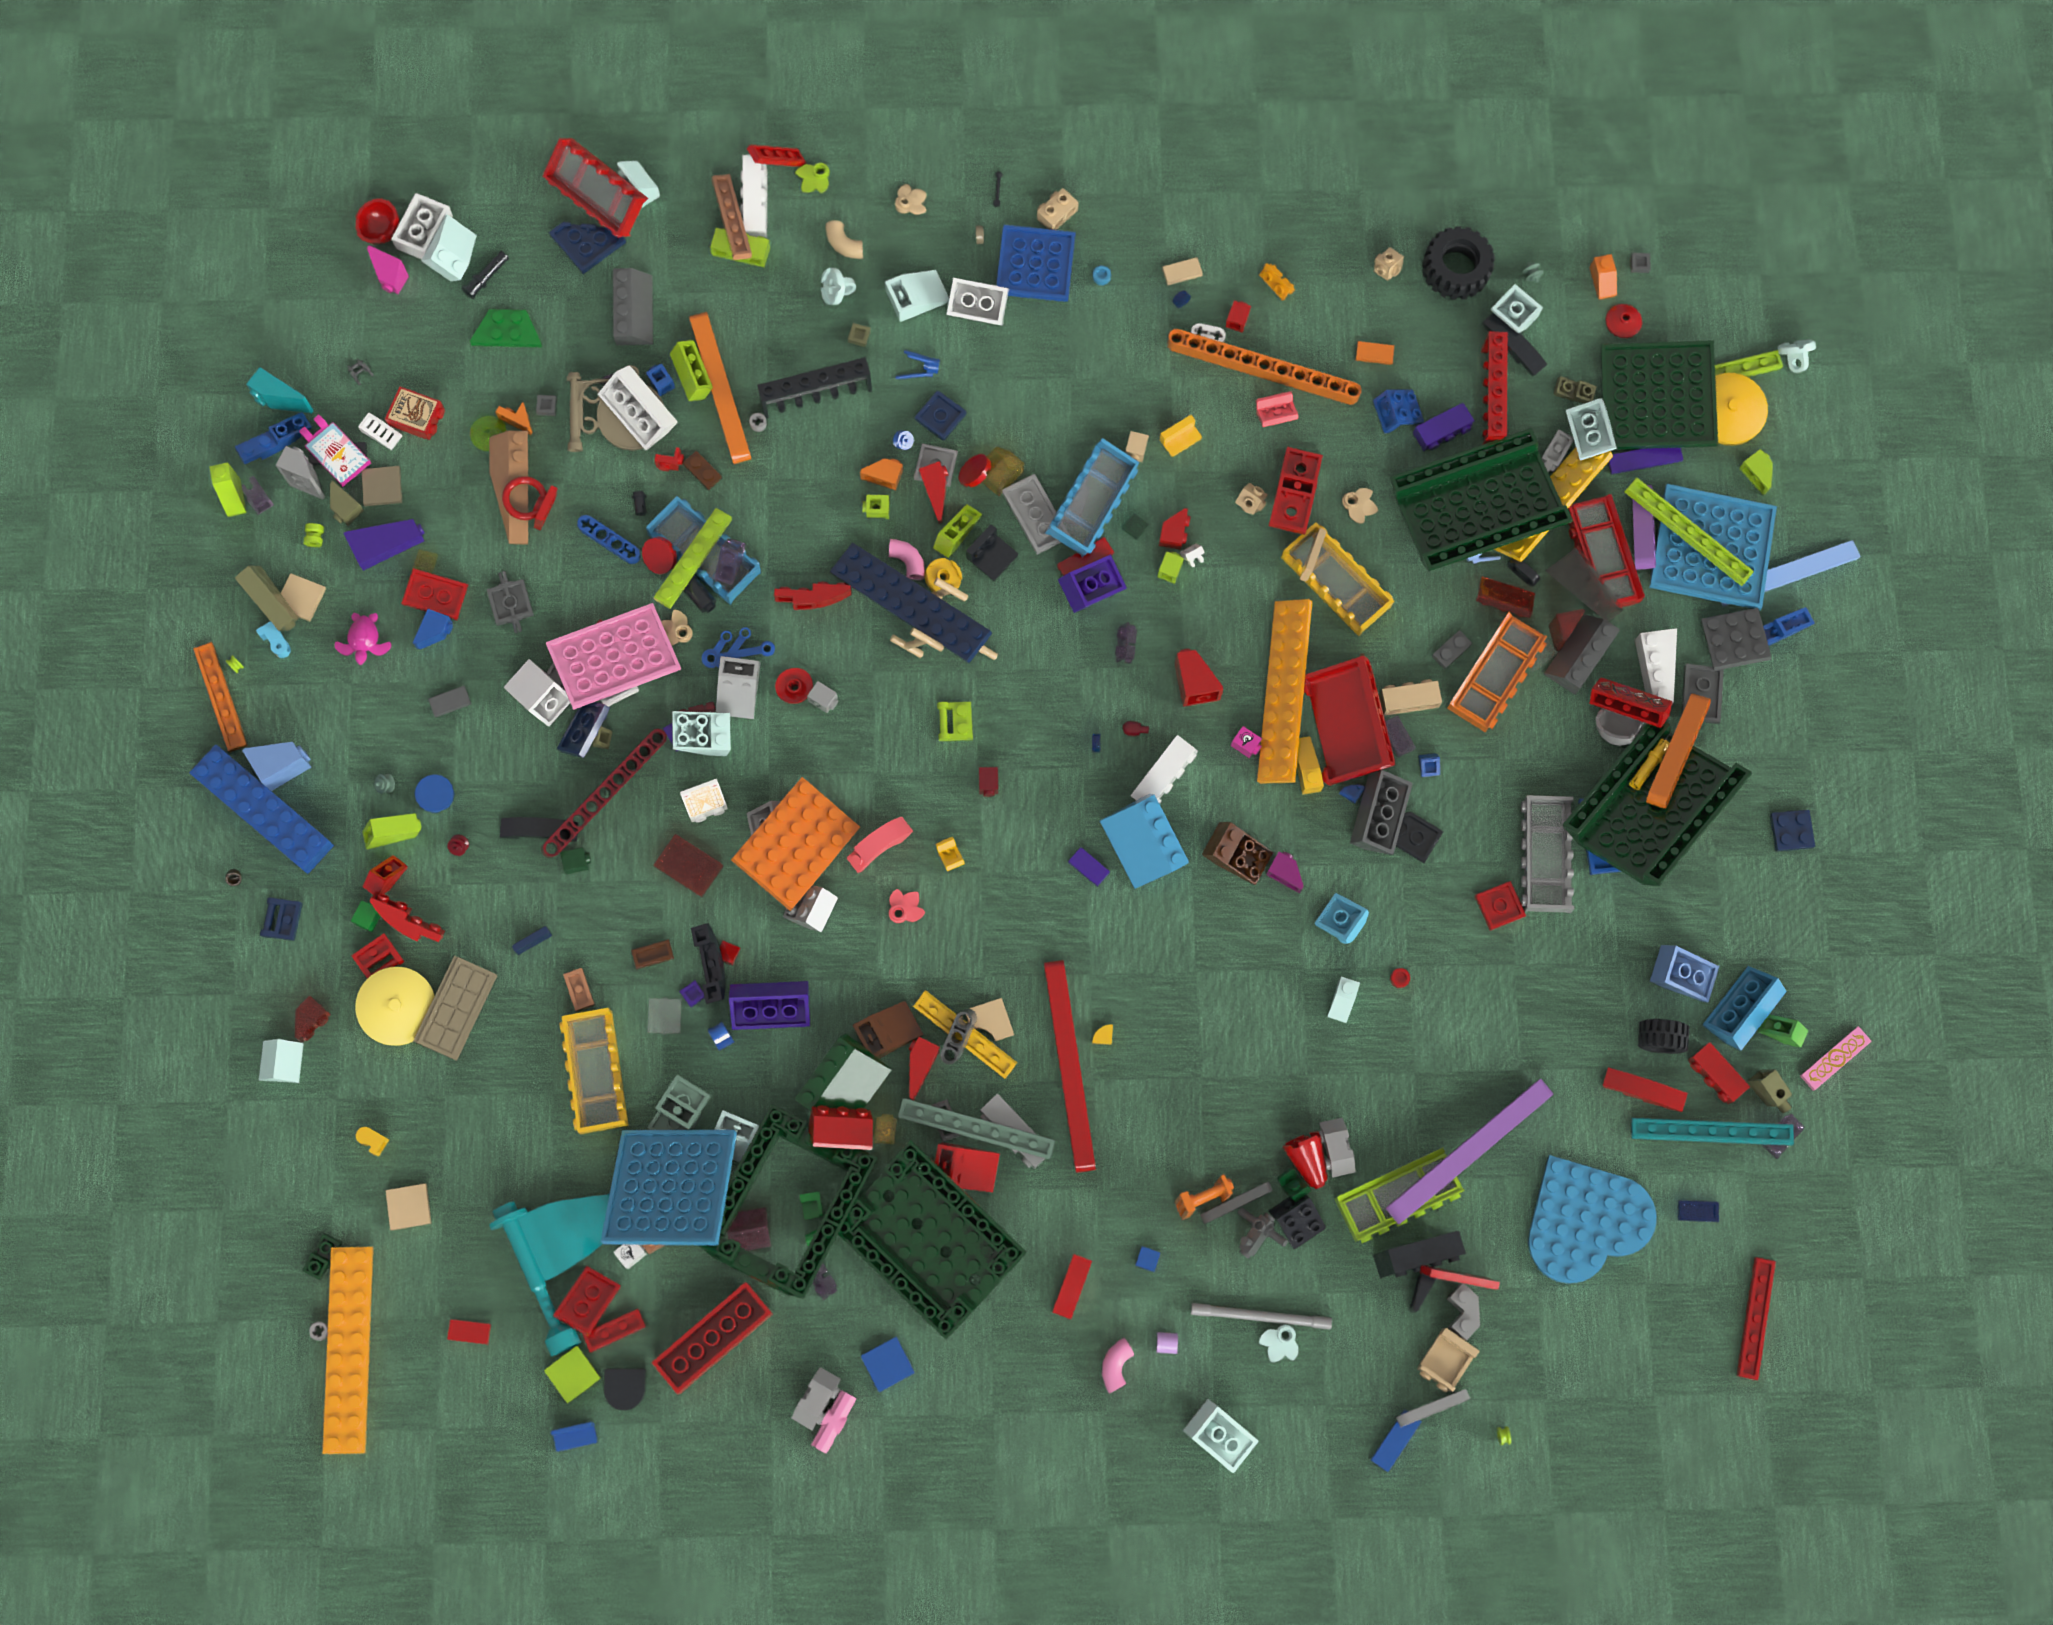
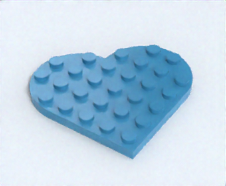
M1549 1155L1528 1235L1530 1256L1533 1258L1537 1268L1554 1281L1568 1284L1585 1281L1602 1268L1607 1255L1615 1257L1630 1255L1642 1249L1649 1242L1656 1227L1654 1203L1648 1192L1631 1179Z

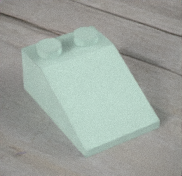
M446 214L421 261L451 282L461 280L469 265L477 235Z
M1602 398L1566 410L1580 461L1617 449L1608 413Z
M1207 1399L1183 1430V1432L1232 1473L1236 1471L1258 1443L1256 1438L1209 1399Z

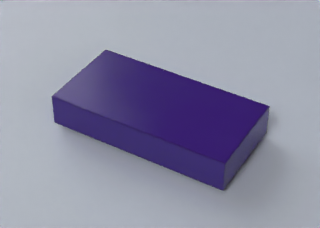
M1081 847L1068 861L1071 866L1096 887L1110 873L1108 869Z

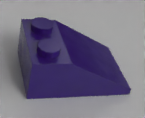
M1111 555L1076 569L1058 579L1074 613L1127 589Z

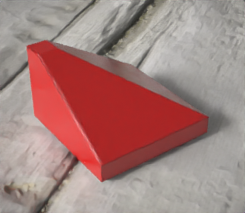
M722 941L719 948L723 962L733 966L741 948Z

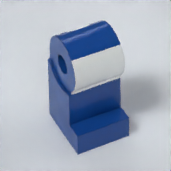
M723 1022L708 1029L719 1051L734 1043Z

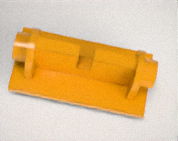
M1266 263L1259 276L1284 301L1288 293L1292 294L1295 291L1294 285L1286 277L1281 278L1283 274L1275 265Z

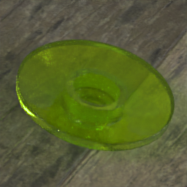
M484 416L473 423L470 429V439L476 448L482 451H489V437L506 432L507 428L499 418ZM486 429H490L489 433H484Z

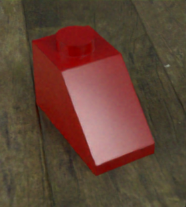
M392 855L369 870L363 888L373 895L385 894L393 887L408 866Z

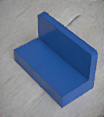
M594 1422L551 1431V1435H554L556 1452L598 1443Z

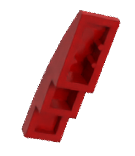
M1609 1067L1603 1083L1604 1088L1622 1092L1626 1096L1679 1112H1683L1688 1093Z

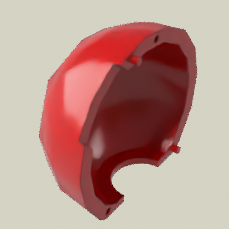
M373 199L365 203L355 217L357 235L361 240L373 245L391 241L400 224L398 211L390 201L385 199Z

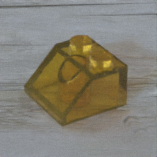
M996 446L987 455L991 461L990 471L987 470V476L982 483L999 497L1002 494V490L1009 487L1024 472V462L1011 451Z

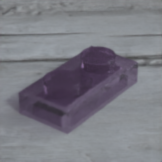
M1398 715L1385 721L1391 746L1398 758L1416 749Z

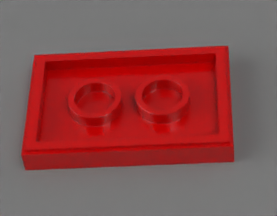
M413 568L402 605L427 612V609H430L457 621L468 584Z
M586 1266L555 1311L553 1317L589 1336L621 1288V1285Z

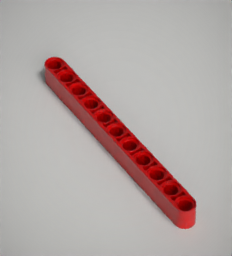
M1064 960L1045 962V976L1076 1173L1096 1170Z

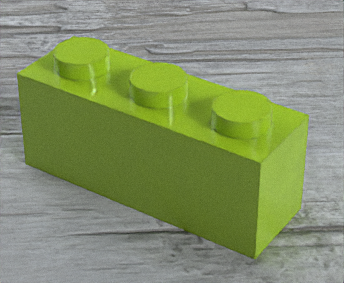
M716 228L710 246L712 255L733 260L725 228ZM746 233L752 253L751 258L735 261L765 267L770 251L769 240L762 236L754 237Z
M694 340L677 342L670 356L688 401L704 400L713 386Z

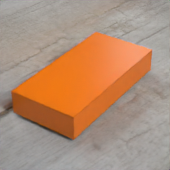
M1358 341L1355 361L1392 365L1394 345Z

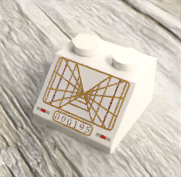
M717 779L680 792L691 822H702L707 819L706 817L713 814L714 816L721 815L725 812L724 810L728 809Z

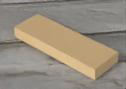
M1322 528L1319 529L1312 542L1300 576V580L1305 582L1313 572L1326 535V530Z

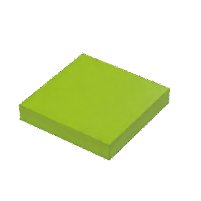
M579 1346L574 1347L544 1370L567 1403H570L601 1379Z

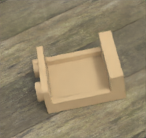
M1443 1328L1417 1367L1421 1371L1419 1375L1428 1381L1432 1379L1438 1383L1436 1387L1443 1392H1453L1463 1373L1480 1351L1449 1329Z

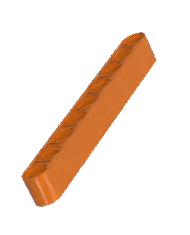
M703 312L689 316L702 362L713 386L711 392L733 464L751 460L708 314Z

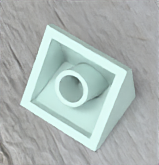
M281 1039L263 1041L259 1081L299 1083L304 1044Z

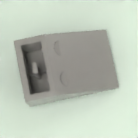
M720 657L716 713H730L731 717L754 719L761 664L759 661Z

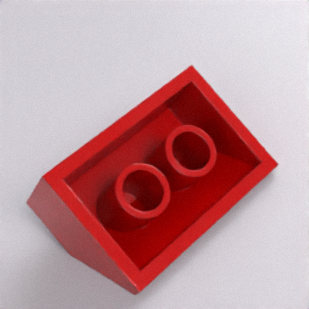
M827 1106L811 1107L808 1128L814 1147L872 1150L873 1118L870 1110L864 1108L848 1109L846 1107L828 1108Z

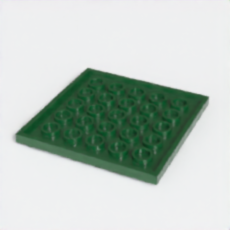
M1714 340L1601 344L1602 400L1608 413L1617 449L1718 446Z

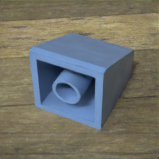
M293 742L250 747L242 750L260 781L270 791L311 768L308 762L311 759L307 752L300 745L296 746Z

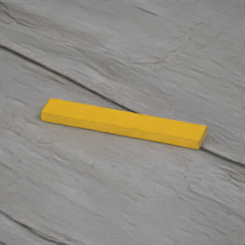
M924 991L913 1007L949 1034L957 1014L929 992ZM973 1028L965 1048L1004 1079L1007 1078L1018 1062ZM956 1032V1039L962 1041V1035Z

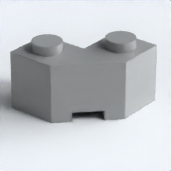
M1343 1118L1320 1122L1319 1132L1327 1158H1325L1326 1170H1330L1332 1177L1355 1173L1353 1150H1350L1349 1134Z
M1461 1283L1446 1298L1461 1312L1448 1328L1457 1336L1467 1341L1480 1326L1479 1297L1467 1285Z
M820 1367L811 1380L803 1398L799 1401L791 1419L810 1430H813L816 1424L820 1425L826 1415L823 1413L826 1405L831 1398L835 1399L840 1391L838 1384L841 1379Z

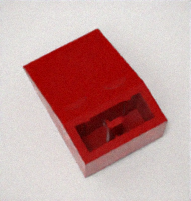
M941 1142L937 1147L935 1163L961 1189L993 1193L1000 1153Z

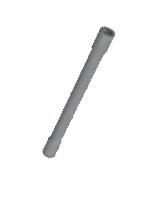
M1192 1303L1191 1315L1311 1326L1313 1328L1331 1330L1332 1317L1284 1314L1211 1306L1200 1303Z

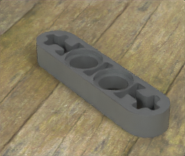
M1266 1182L1201 1214L1200 1217L1203 1223L1207 1224L1272 1192L1273 1189L1270 1183Z

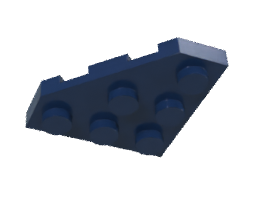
M562 222L549 232L550 237L582 274L589 271L626 243L623 236H614L607 227H597L592 224L581 223V225H575L570 222Z

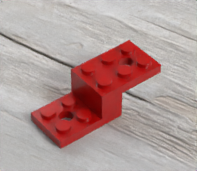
M1287 447L1269 527L1303 535L1306 534L1323 455ZM1298 465H1302L1305 467L1306 471L1303 473L1297 472L1296 467ZM1293 508L1296 511V515L1289 516L1286 510Z

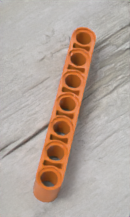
M1693 693L1690 695L1648 793L1647 804L1663 809L1667 808L1711 703L1710 698Z

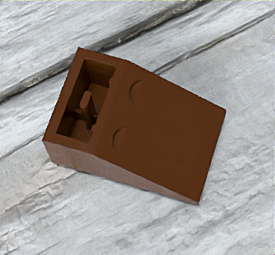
M1219 822L1202 853L1204 857L1214 864L1253 885L1257 884L1273 854L1271 850L1231 822Z
M906 1001L853 1024V1029L863 1047L879 1059L924 1035Z

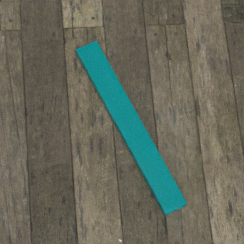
M1632 1118L1631 1139L1794 1145L1793 1124Z

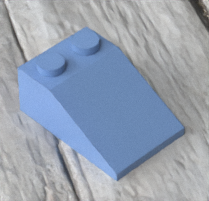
M1661 945L1650 982L1708 1003L1719 966L1678 946Z

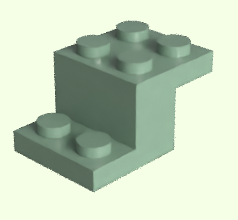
M676 1075L655 1107L658 1112L647 1129L694 1130L702 1118L701 1111L711 1095Z

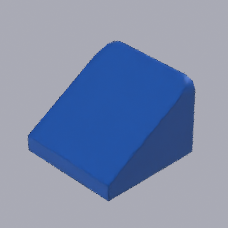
M1438 754L1418 755L1421 777L1440 775V757Z

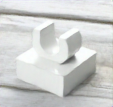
M1194 544L1180 552L1181 557L1187 560L1188 564L1192 567L1195 566L1193 563L1195 558H1198V561L1201 563L1204 561L1201 554L1205 552L1202 546Z

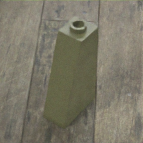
M247 566L235 577L237 582L278 631H289L296 625L294 622L299 618L261 566Z

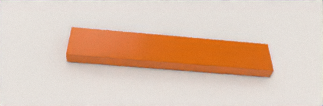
M210 642L193 648L228 752L230 753L248 746L213 643Z

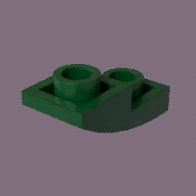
M326 1233L322 1234L314 1252L310 1254L302 1271L321 1280L331 1264V1248L340 1247L342 1242Z

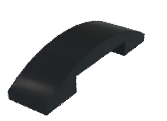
M538 817L501 818L500 838L519 839L520 837L548 839L565 820ZM573 821L576 826H579L578 822ZM560 831L561 839L567 840L569 838L568 831ZM578 834L571 841L577 842Z
M709 923L693 927L691 932L694 947H699L706 984L702 985L706 1004L724 1000L725 971L715 934Z

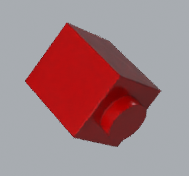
M1234 300L1225 327L1243 333L1251 306L1246 302Z

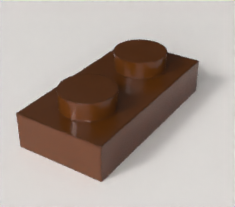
M697 451L683 462L687 470L708 491L722 479V476Z

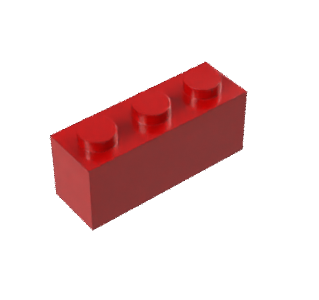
M1710 1042L1688 1059L1691 1063V1068L1704 1077V1082L1710 1088L1713 1087L1718 1098L1724 1103L1730 1104L1750 1088L1748 1083Z

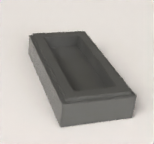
M465 686L428 699L435 718L471 705Z

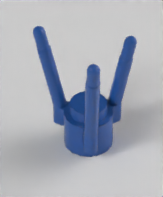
M904 350V353L908 354V358L925 362L924 370H927V372L898 375L895 378L933 377V373L938 374L940 359Z

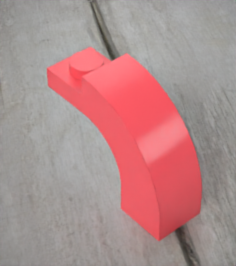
M903 817L891 820L854 847L855 850L847 857V860L857 873L862 872L885 850L902 843L913 830Z

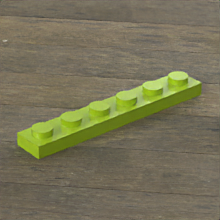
M715 508L655 594V601L671 609L732 521L731 516Z

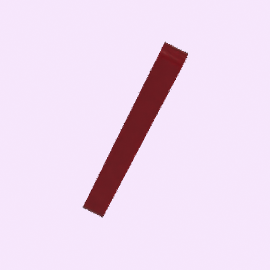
M654 729L543 843L541 852L545 857L552 858L558 855L658 751L667 739L666 733L662 729ZM656 733L661 736L660 743L653 741V734ZM640 747H645L648 750V756L643 757L640 755ZM627 761L634 762V770L627 769ZM615 774L622 777L621 784L614 783L613 776ZM601 788L609 791L608 798L601 797L599 793ZM588 802L595 804L596 809L594 812L587 810L586 804ZM574 816L582 818L581 826H576L573 823ZM561 830L568 831L569 838L567 840L561 839L559 835ZM550 843L555 846L556 851L554 854L546 851L547 844Z

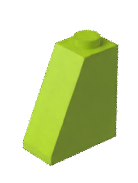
M227 462L209 466L212 484L227 516L247 513L241 480L230 464Z
M416 813L370 819L362 831L366 849H372L415 838L421 830V822L417 819Z

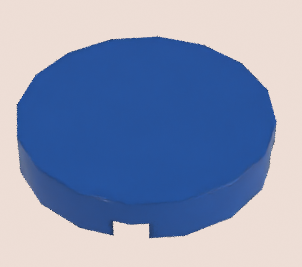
M429 775L420 780L416 786L415 798L419 806L425 811L438 813L451 805L454 799V789L449 780L442 775Z

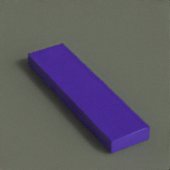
M1681 448L1639 449L1612 454L1613 457L1608 461L1610 474H1617L1682 462L1683 455Z

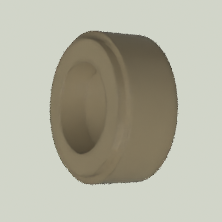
M976 226V244H983V226Z

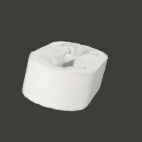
M1198 323L1191 329V333L1197 334L1198 330H1201L1202 334L1200 336L1215 340V335L1219 334V339L1216 341L1223 343L1225 341V331L1219 327Z

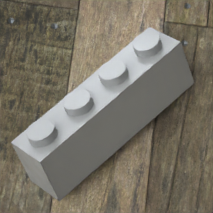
M998 1093L980 1110L982 1120L1036 1134ZM1011 1149L1015 1154L1018 1152L1023 1157L1021 1161L1028 1168L1032 1166L1036 1169L1046 1159Z

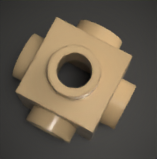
M1388 248L1384 253L1379 254L1375 258L1374 272L1388 281L1393 276L1399 274L1402 269L1404 256L1392 248Z
M1249 483L1243 488L1235 503L1242 507L1246 513L1254 515L1258 510L1261 512L1267 504L1265 499L1268 495L1264 493L1262 488Z

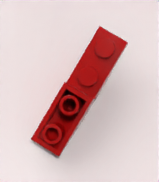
M821 581L817 584L813 583L812 591L808 588L792 590L789 587H780L775 589L774 597L776 602L793 603L794 610H808L835 604L849 597L852 591L851 585L840 582L835 585Z
M382 893L371 897L370 903L379 915L405 936L415 941H418L422 936L437 942L443 938L445 930H442L439 925L425 923L418 916H409L412 909L407 907L406 903L392 901L389 899V896Z

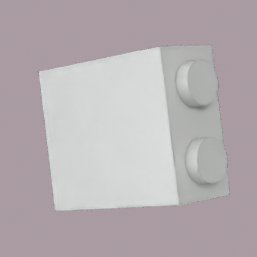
M530 659L504 686L517 701L548 727L570 704L566 691Z

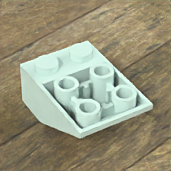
M936 270L904 274L885 281L886 293L900 322L949 303V297Z
M672 711L673 749L707 756H727L731 750L730 713Z

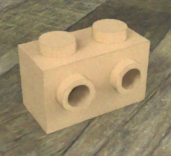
M1062 188L1059 192H1054L1046 204L1042 203L1037 209V220L1047 229L1057 230L1078 210V201Z

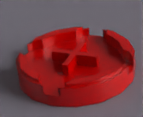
M977 454L971 457L960 470V483L964 487L969 486L970 488L979 485L986 478L987 470L990 471L991 469L990 459L984 454Z
M660 536L651 538L644 543L642 548V557L645 565L656 574L668 573L675 567L677 562L676 550H673L672 543L666 538Z

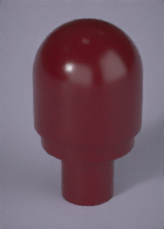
M1127 721L1122 727L1124 734L1127 736L1137 737L1140 736V733L1149 734V726H1141V723L1138 721Z

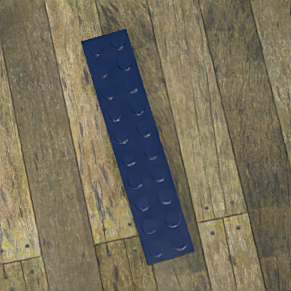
M853 542L830 570L833 576L851 585L853 589L913 628L945 646L944 648L967 663L972 661L992 635L989 629Z

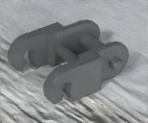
M357 359L358 362L350 367L348 365V372L351 371V376L360 386L361 383L357 379L359 373L364 370L368 371L372 377L374 374L365 363L362 364V360ZM361 365L362 368L355 373L353 370Z

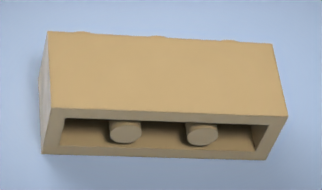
M1431 679L1423 680L1419 684L1408 682L1399 687L1388 685L1379 694L1384 716L1439 708L1442 704L1438 681L1432 682Z

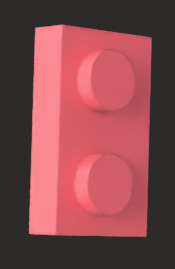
M1291 391L1256 400V413L1262 427L1298 419V412L1294 406Z

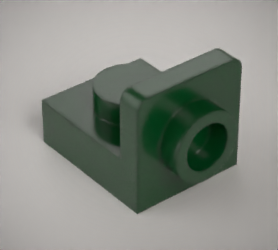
M1293 1167L1277 1177L1283 1191L1294 1202H1297L1311 1192L1309 1186L1298 1176Z

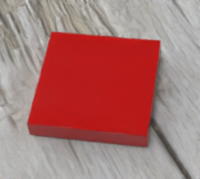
M1511 881L1474 896L1490 931L1526 917Z

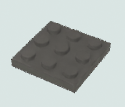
M1758 608L1701 619L1714 671L1771 660V653Z

